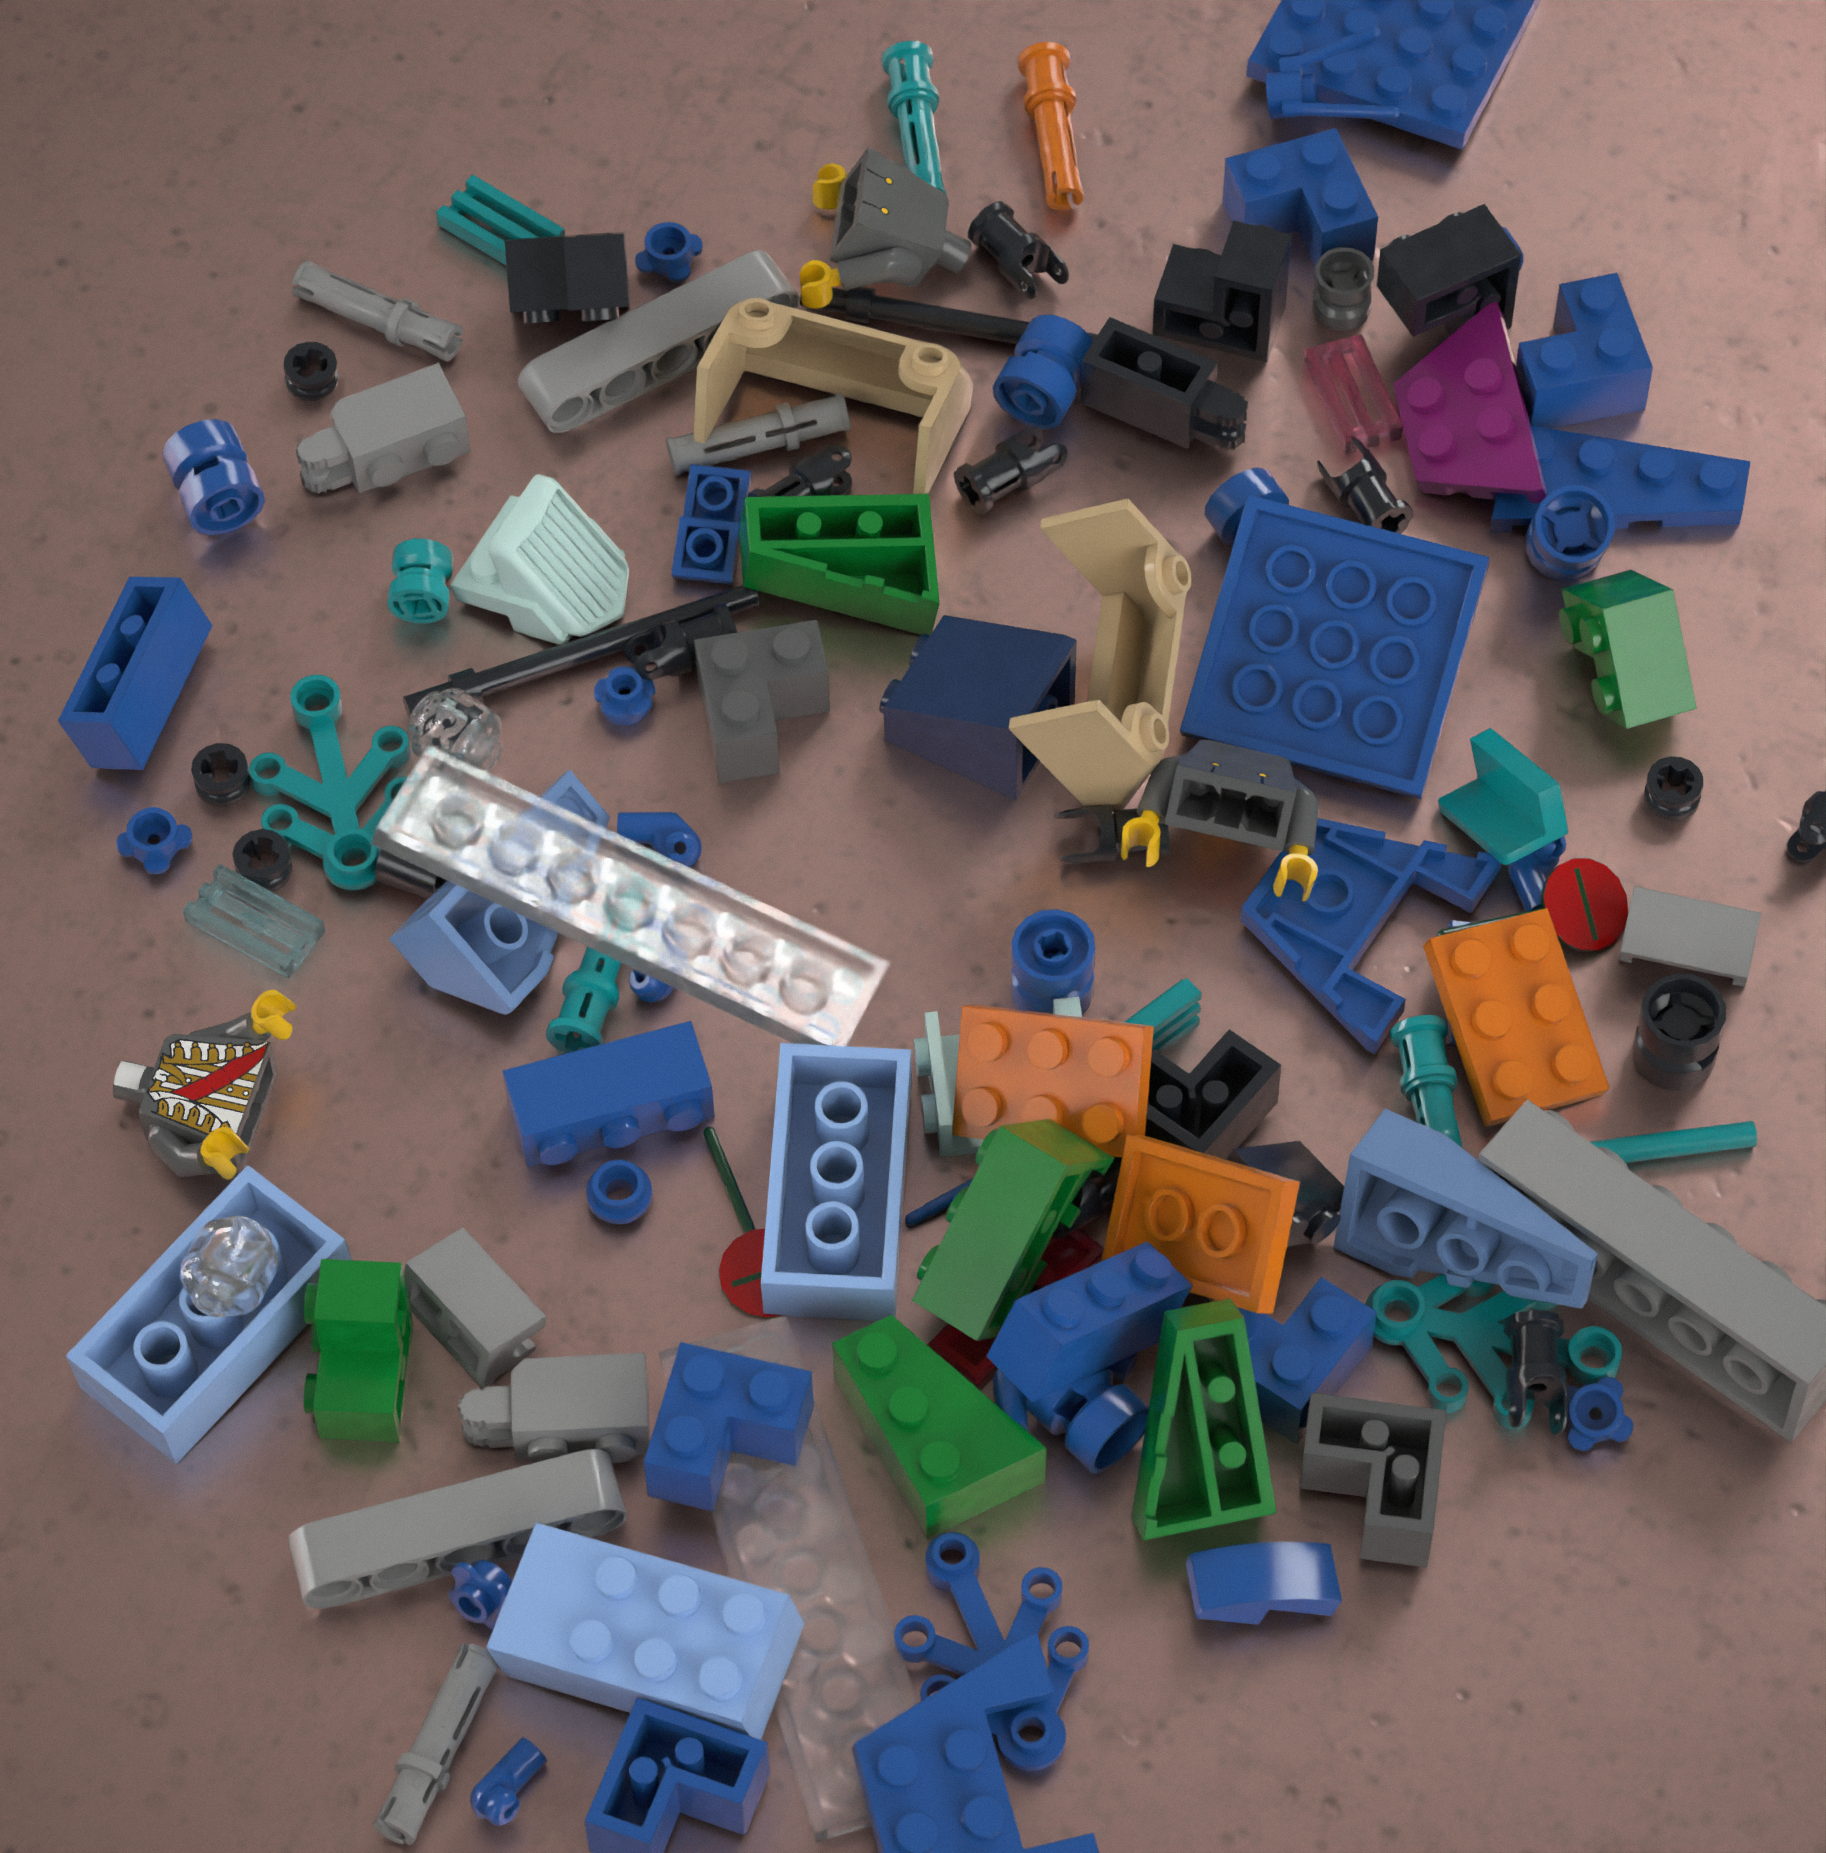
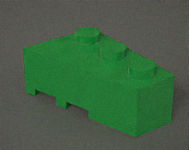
M929 494L745 497L739 528L743 587L920 635L924 633L932 634L940 600Z
M1051 1119L1000 1125L998 1129L992 1130L985 1137L977 1151L975 1162L980 1166L969 1188H963L956 1195L947 1211L946 1221L950 1225L940 1245L934 1246L926 1254L919 1266L917 1279L921 1283L912 1301L976 1341L997 1337L1015 1301L1030 1293L1046 1268L1047 1263L1041 1260V1257L1058 1223L1060 1222L1066 1227L1071 1228L1080 1214L1081 1210L1071 1203L1093 1169L1104 1175L1115 1158Z
M1230 1298L1164 1311L1131 1514L1133 1523L1142 1539L1148 1540L1277 1514L1244 1316Z
M889 1315L832 1342L834 1379L926 1540L1046 1482L1047 1448L893 1315Z

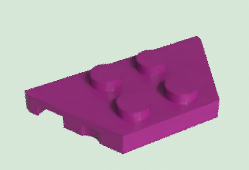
M1494 302L1478 312L1394 382L1393 386L1415 480L1422 493L1451 495L1462 492L1473 498L1494 499L1496 492L1526 495L1529 503L1540 504L1548 495L1503 313L1498 303Z

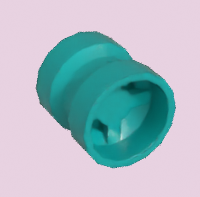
M416 538L405 540L396 545L391 565L392 573L396 579L389 586L387 598L388 609L394 616L404 621L422 624L437 622L446 616L449 609L450 592L445 583L451 579L454 566L453 553L447 546L437 541Z

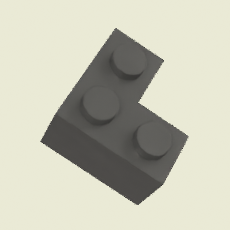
M811 620L695 639L697 680L718 783L780 773L778 733L775 721L830 712L829 674L818 621Z
M1311 1393L1299 1488L1367 1497L1359 1559L1427 1568L1434 1530L1447 1410Z

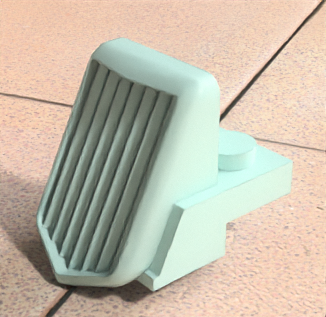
M537 474L532 478L520 497L513 495L509 497L450 586L457 601L507 615L515 632L562 645L568 643L573 635L579 637L587 636L623 617L629 567L624 558V551L619 549L601 527L585 514L554 478Z

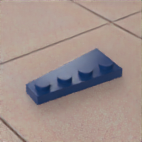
M1530 425L1547 495L1553 490L1566 485H1584L1596 490L1610 504L1615 516V529L1628 528L1629 523L1633 521L1657 520L1661 527L1740 524L1751 461ZM1497 492L1490 533H1511L1512 526L1530 525L1540 504L1529 503L1526 495Z

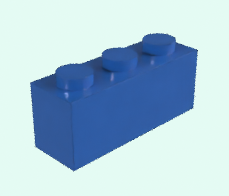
M129 576L58 719L59 724L91 768L144 769L213 625L181 578Z
M691 1021L503 1070L507 1102L527 1167L541 1163L546 1165L562 1164L582 1152L605 1146L609 1148L625 1147L636 1142L642 1136L668 1129L671 1131L689 1130L699 1125L703 1120L715 1117L712 1084Z
M1148 1241L1017 1299L987 1357L1033 1402L1159 1343L1164 1311L1181 1308L1193 1285L1172 1266L1163 1254L1159 1253Z

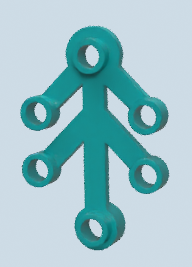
M306 676L293 686L290 700L294 718L301 726L309 729L311 732L323 784L287 766L285 760L275 753H262L256 756L249 765V774L252 786L259 794L273 796L283 793L330 817L335 835L300 820L296 810L286 804H276L267 808L262 814L261 826L262 829L272 830L280 834L288 843V846L294 844L323 859L324 872L327 878L337 887L346 890L364 889L377 882L375 870L380 850L388 834L395 828L407 804L398 803L394 799L400 794H412V790L418 782L410 777H398L390 781L384 790L385 801L362 829L359 827L356 812L388 769L399 768L407 763L411 756L409 737L406 731L398 726L380 728L372 737L371 749L349 778H347L335 728V722L340 718L343 709L339 687L334 680L327 676ZM317 705H322L326 707L325 709L320 711H309L312 707ZM392 742L401 745L398 750L393 752H386L381 749L385 744ZM273 769L279 772L271 779L259 777L265 770ZM278 821L291 823L285 830L277 831L271 828ZM353 859H361L365 861L364 863L357 866L345 865L348 861Z
M1439 1275L1418 1287L1407 1281L1393 1280L1380 1285L1370 1293L1365 1305L1377 1312L1374 1337L1386 1344L1402 1345L1428 1382L1427 1399L1434 1409L1447 1410L1446 1413L1460 1410L1466 1402L1469 1383L1463 1372L1447 1365L1430 1336L1455 1342L1494 1398L1492 1413L1495 1420L1503 1427L1517 1429L1511 1427L1508 1411L1502 1406V1402L1507 1399L1506 1373L1508 1369L1496 1352L1512 1355L1511 1340L1504 1333L1503 1322L1514 1313L1527 1310L1550 1311L1557 1304L1509 1296L1503 1291L1461 1314L1437 1309L1462 1293L1470 1297H1482L1487 1295L1494 1287L1492 1283L1474 1280L1468 1288L1448 1285L1446 1275ZM1391 1310H1400L1409 1319L1404 1322H1396L1388 1319L1385 1314ZM1590 1326L1579 1330L1573 1335L1571 1340L1558 1338L1559 1366L1568 1368L1571 1376L1584 1385L1597 1384L1603 1377L1614 1378L1621 1362L1622 1346L1619 1339L1611 1331L1598 1326ZM1587 1356H1595L1604 1363V1366L1602 1368H1590L1582 1364L1581 1359ZM1443 1383H1450L1458 1388L1459 1393L1456 1396L1445 1397L1437 1391L1436 1387ZM1526 1399L1525 1419L1518 1428L1525 1426L1530 1421L1534 1400Z

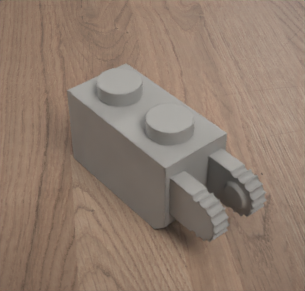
M439 363L337 400L331 412L333 426L313 433L312 437L307 436V438L301 439V443L297 444L298 449H296L298 464L302 465V471H300L302 485L306 487V490L309 489L312 493L318 492V494L323 491L326 493L327 489L334 490L350 483H354L358 493L375 487L389 486L404 476L434 465L448 464L458 456L471 452L466 415Z
M645 1353L524 1358L511 1371V1386L485 1387L484 1390H480L477 1387L476 1390L469 1389L470 1391L467 1394L463 1393L464 1397L459 1399L458 1411L460 1420H463L461 1427L463 1436L467 1438L468 1444L472 1443L474 1447L481 1446L482 1448L485 1445H489L490 1448L514 1447L516 1461L529 1460L531 1463H536L577 1451L601 1449L609 1453L612 1463L628 1461L634 1458L635 1455H646L650 1443L649 1380Z

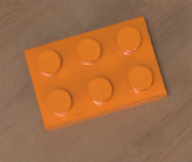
M1548 908L1433 937L1423 945L1484 1127L1508 1121L1527 1099L1545 1111L1602 1096L1610 1089Z
M975 1004L962 1006L952 1136L984 1140L992 1130L998 1129L1000 1125L1051 1119L1109 1155L1122 1158L1127 1135L1145 1136L1154 1026Z
M1127 1135L1101 1262L1148 1241L1193 1285L1190 1290L1191 1293L1217 1301L1230 1298L1236 1307L1254 1313L1273 1314L1300 1182L1144 1135Z

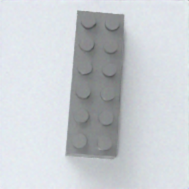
M1528 1099L1479 1153L1478 1161L1598 1253L1588 1300L1791 1443L1826 1402V1300H1816L1794 1285L1789 1275L1781 1267L1770 1261L1761 1262L1738 1246L1734 1237L1726 1229L1715 1223H1705L1683 1208L1680 1200L1670 1190L1660 1185H1650L1630 1171L1623 1159L1615 1152L1604 1147L1597 1148L1575 1133L1571 1124L1563 1116L1552 1110L1544 1111Z

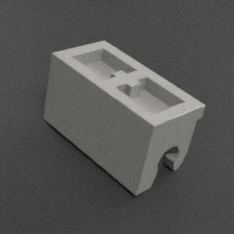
M1634 886L1619 961L1631 963L1632 957L1733 978L1732 985L1745 987L1761 913Z
M463 1227L406 1262L404 1277L411 1311L483 1389L493 1384L495 1378L519 1364L536 1349V1346L529 1338L545 1327L546 1315Z

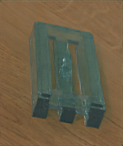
M219 864L212 872L213 881L210 884L204 882L198 890L199 898L195 903L189 901L183 908L185 921L289 979L325 933L323 920L226 866ZM225 891L228 892V893H230L231 895H233V896L239 898L240 900H242V901L248 903L249 905H251V906L257 908L258 910H260V911L266 913L267 915H269V916L275 918L276 920H278V921L284 923L285 925H287V926L293 928L294 930H296V931L302 933L303 936H301L300 934L294 932L293 930H291V929L285 927L284 925H282V924L276 922L275 920H273V919L267 917L266 915H264V914L258 912L257 910H255V909L249 907L248 905H246V904L240 902L239 900H237V899L231 897L230 895L226 894ZM215 906L244 922L245 926L261 935L273 938L292 950L287 955L215 915L210 910Z

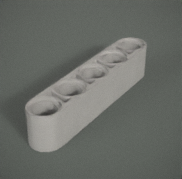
M753 251L619 316L618 319H613L540 355L522 370L517 384L547 428L554 433H564L697 368L726 313L736 303L750 298H762L772 303L798 309L800 296L768 253Z
M588 1449L314 1521L293 1531L289 1536L288 1544L303 1603L307 1607L314 1609H325L452 1576V1569L460 1562L471 1565L477 1560H485L497 1564L522 1557L535 1523L594 1538L620 1527L626 1521L627 1512L609 1453L601 1449Z

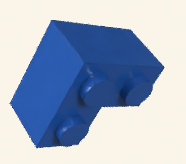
M1336 128L1225 158L1222 203L1232 223L1233 221H1238L1250 225H1265L1276 231L1289 234L1298 231L1314 267L1323 254L1339 247L1356 249L1363 252L1371 261H1374L1378 215Z
M1618 273L1560 284L1553 324L1556 335L1520 342L1518 346L1516 369L1530 425L1553 429L1645 410L1653 366Z
M1320 1277L1284 1325L1265 1313H1254L1237 1307L1245 1318L1261 1421L1296 1445L1306 1434L1311 1393L1335 1396L1370 1351L1373 1343L1377 1312L1323 1277Z
M680 1342L644 1459L648 1497L714 1511L731 1451L797 1466L814 1408L812 1371Z
M637 1697L584 1820L589 1852L664 1853L680 1813L745 1835L770 1776L768 1742Z

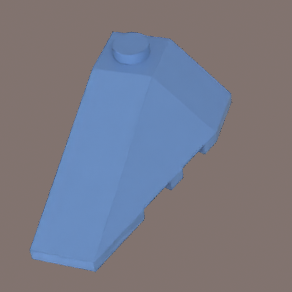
M568 770L428 898L389 940L431 988L503 1015L509 1014L548 974L555 957L551 954L559 931L565 928L573 912L570 904L580 879L587 876L610 816L572 771Z
M1386 1108L1383 1110L1350 1154L1339 1213L1341 1220L1336 1229L1333 1248L1392 1275L1413 1278L1418 1270L1446 1275L1448 1285L1468 1288L1473 1280L1500 1285L1509 1296L1582 1309L1588 1299L1598 1253L1445 1134Z

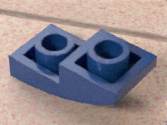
M690 464L683 516L679 517L671 572L672 578L733 585L740 555L739 528L745 497L748 496L752 484L751 471Z
M1263 1542L1232 1545L1191 1553L1185 1561L1196 1619L1259 1625L1269 1610L1332 1616L1342 1602L1332 1549L1328 1543Z

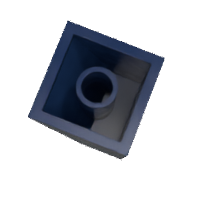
M943 615L932 634L924 633L916 642L910 656V667L902 680L893 679L882 696L879 711L884 714L885 741L1016 801L1039 766L1040 760L1009 730L1010 718L1075 704L1077 640L1063 634Z

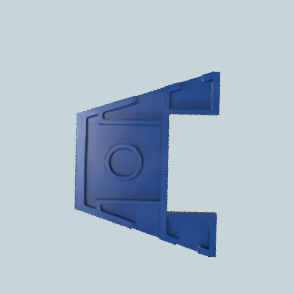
M1318 818L1315 851L1312 855H1309L1316 863L1318 873L1309 898L1305 902L1302 901L1304 889L1300 883L1294 880H1286L1281 897L1275 895L1273 884L1282 859L1289 855L1283 850L1241 907L1240 921L1366 1050L1376 1054L1389 1035L1390 1029L1404 1013L1406 999L1358 974L1353 969L1412 884H1416L1472 913L1498 875L1501 863L1489 853L1478 851L1477 858L1446 852L1447 845L1426 840L1420 846L1385 839L1386 832Z
M1037 1633L1022 1638L854 1743L851 1750L879 1853H1099L1094 1833L1027 1849L1023 1848L986 1714L1050 1700L1054 1691Z

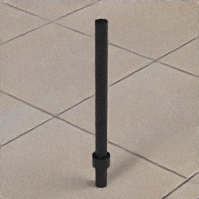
M859 287L846 291L833 288V297L830 303L822 308H817L845 314V320L870 324L871 319L1013 344L1018 343L1030 323L876 295L874 288ZM800 295V306H804V305L802 304L801 295ZM1088 333L1093 339V341L1096 339L1098 335L1094 333Z
M742 585L476 673L473 668L448 675V682L403 696L404 706L409 719L413 720L434 713L436 709L440 711L455 706L457 703L465 707L484 703L483 696L625 650L626 643L631 638L649 632L653 627L673 619L679 624L713 613L714 607L722 603L727 605L732 615L759 606V598L756 590L743 587Z

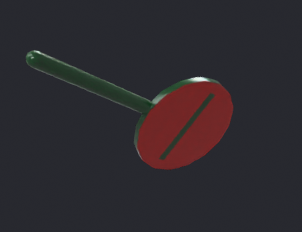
M1573 858L1556 866L1545 879L1541 893L1542 908L1442 929L1438 931L1436 936L1548 908L1558 940L1563 945L1577 951L1596 952L1613 944L1624 931L1628 917L1627 895L1620 879L1606 865L1591 858Z
M707 1127L704 1129L703 1135L744 1233L734 1239L723 1253L718 1272L721 1291L731 1306L747 1316L762 1319L783 1317L785 1315L763 1313L761 1274L765 1228H755L718 1135L713 1127Z

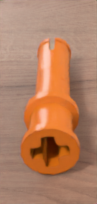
M1039 42L1028 46L1018 56V68L1022 76L1026 77L1028 89L1024 96V108L1027 114L1036 122L1046 189V203L1054 210L1072 209L1069 192L1072 193L1073 203L1077 206L1084 200L1070 114L1076 106V96L1073 88L1068 85L1066 70L1070 66L1069 52L1059 43Z

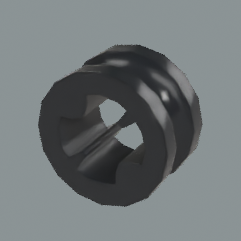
M304 342L295 345L285 355L283 364L285 384L288 391L294 397L315 401L325 398L333 392L338 383L337 359L334 352L328 346L319 342ZM310 365L320 366V370H315L312 377H304L301 372H307Z
M227 743L208 745L200 750L193 759L191 771L197 795L205 803L218 807L230 806L242 800L250 790L251 778L244 753L238 747ZM222 767L228 768V780L214 782V770Z
M1674 756L1659 759L1654 763L1648 772L1647 784L1644 790V800L1648 809L1656 816L1666 820H1681L1692 815L1698 808L1704 786L1703 775L1699 767L1688 759ZM1668 781L1673 787L1684 785V795L1680 796L1674 789L1666 792L1662 791L1663 783Z
M266 829L254 830L241 836L235 844L232 855L237 879L247 890L260 894L275 892L282 888L290 879L293 868L288 843L280 834ZM261 854L273 855L274 865L269 866L267 862H264L265 869H253L251 858L256 856L261 861Z

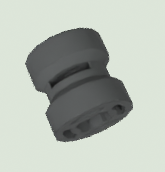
M1335 248L1323 254L1315 265V289L1313 290L1312 312L1316 320L1323 326L1336 331H1348L1358 328L1366 322L1371 312L1374 266L1370 258L1363 252L1353 248Z

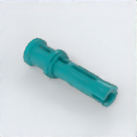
M899 42L888 47L883 52L881 62L884 72L890 77L891 91L888 94L887 103L889 111L899 120L905 166L917 177L946 195L933 117L940 102L938 90L931 84L929 71L934 62L931 48L922 42Z
M626 873L612 875L608 885V892L595 926L592 929L581 965L578 970L573 971L564 980L562 986V993L565 996L558 1018L551 1020L546 1030V1039L552 1046L567 1054L604 1043L600 1032L607 1013L616 1008L620 998L615 981L630 944L643 901L646 899L649 891L647 884L634 875ZM617 921L619 923L611 946L606 950L604 947L613 922ZM602 960L604 965H601L599 961ZM582 1012L586 1013L584 1018L580 1017ZM576 1032L580 1035L579 1037H574L573 1033Z
M1421 1015L1404 1019L1396 1023L1389 1033L1392 1045L1399 1048L1404 1073L1399 1081L1400 1091L1408 1101L1412 1102L1418 1123L1445 1134L1463 1148L1452 1097L1456 1090L1458 1077L1456 1070L1448 1065L1443 1041L1448 1034L1447 1023L1442 1017L1436 1015Z

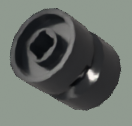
M1676 973L1660 978L1648 988L1642 1000L1639 1025H1637L1635 1032L1633 1061L1638 1072L1649 1083L1664 1090L1683 1091L1697 1087L1711 1074L1716 1063L1719 1042L1722 1038L1726 1021V1005L1721 993L1709 981L1693 974Z

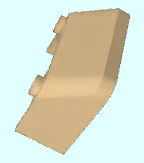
M750 298L736 303L728 310L697 366L693 441L706 443L744 371H749L833 394L841 393L844 397L923 417L918 431L913 494H928L970 410L973 381L957 356L938 344L926 343L772 303L762 298Z
M1129 498L1042 518L1040 529L1102 595L1087 702L1010 718L1009 730L1084 807L1111 805L1114 810H1123L1159 764L1164 750L1168 747V720L1186 591L1191 586V571L1186 559L1182 555H1178L1175 549Z

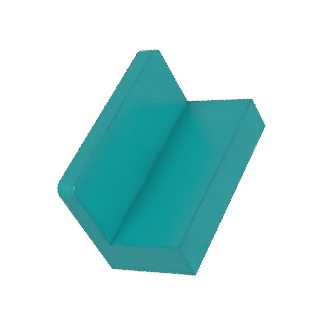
M1492 728L1470 738L1477 779L1438 799L1440 812L1503 865H1509L1569 833L1560 784Z

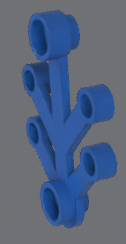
M948 1532L934 1538L927 1547L925 1554L926 1575L935 1588L953 1594L977 1650L935 1634L933 1624L927 1618L919 1615L907 1616L896 1625L894 1631L895 1650L907 1662L918 1663L926 1661L963 1676L1027 1635L1037 1633L1039 1636L1048 1613L1056 1610L1061 1603V1578L1055 1571L1046 1567L1034 1568L1025 1574L1021 1583L1022 1604L1004 1641L977 1580L980 1572V1554L977 1545L971 1538L961 1533ZM953 1549L961 1551L965 1558L957 1564H948L940 1556L944 1551ZM1044 1583L1051 1586L1054 1593L1048 1598L1040 1599L1034 1597L1029 1590L1036 1584ZM1060 1627L1049 1637L1047 1655L1050 1664L1047 1669L1054 1691L1050 1700L986 1714L992 1737L997 1739L1001 1755L1009 1764L1018 1769L1037 1771L1047 1768L1058 1760L1064 1750L1066 1730L1057 1712L1074 1673L1086 1665L1089 1657L1088 1638L1077 1627ZM912 1631L921 1632L927 1637V1641L918 1647L908 1646L902 1639L907 1633ZM1063 1642H1072L1078 1645L1081 1651L1074 1657L1066 1658L1059 1655L1056 1648ZM944 1674L929 1677L921 1686L920 1702L929 1697L933 1692L939 1691L952 1683L955 1679ZM1025 1726H1037L1043 1731L1044 1736L1036 1742H1027L1018 1733Z

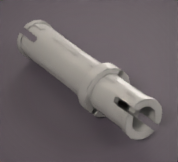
M308 260L299 266L294 275L292 283L295 286L291 288L293 296L316 303L332 312L384 333L387 341L402 346L405 342L447 362L454 358L461 346L463 339L453 335L461 336L464 332L462 326L430 315L428 312L420 309L419 303L406 297L402 298L401 301L388 297L374 289L332 273Z
M837 393L832 397L790 407L788 402L775 405L774 412L714 427L705 444L693 441L694 433L675 438H666V445L674 474L677 476L689 471L690 464L710 466L785 446L786 450L790 451L800 448L799 442L839 431L845 432L851 430L843 395Z
M462 1643L459 1646L451 1669L431 1705L415 1742L412 1744L409 1752L400 1755L394 1767L398 1775L386 1802L373 1822L375 1830L387 1839L399 1844L406 1842L408 1845H412L417 1838L423 1819L436 1794L443 1793L446 1790L451 1779L448 1769L460 1743H462L488 1685H490L495 1672L499 1668L487 1649L475 1644L468 1646L466 1643Z

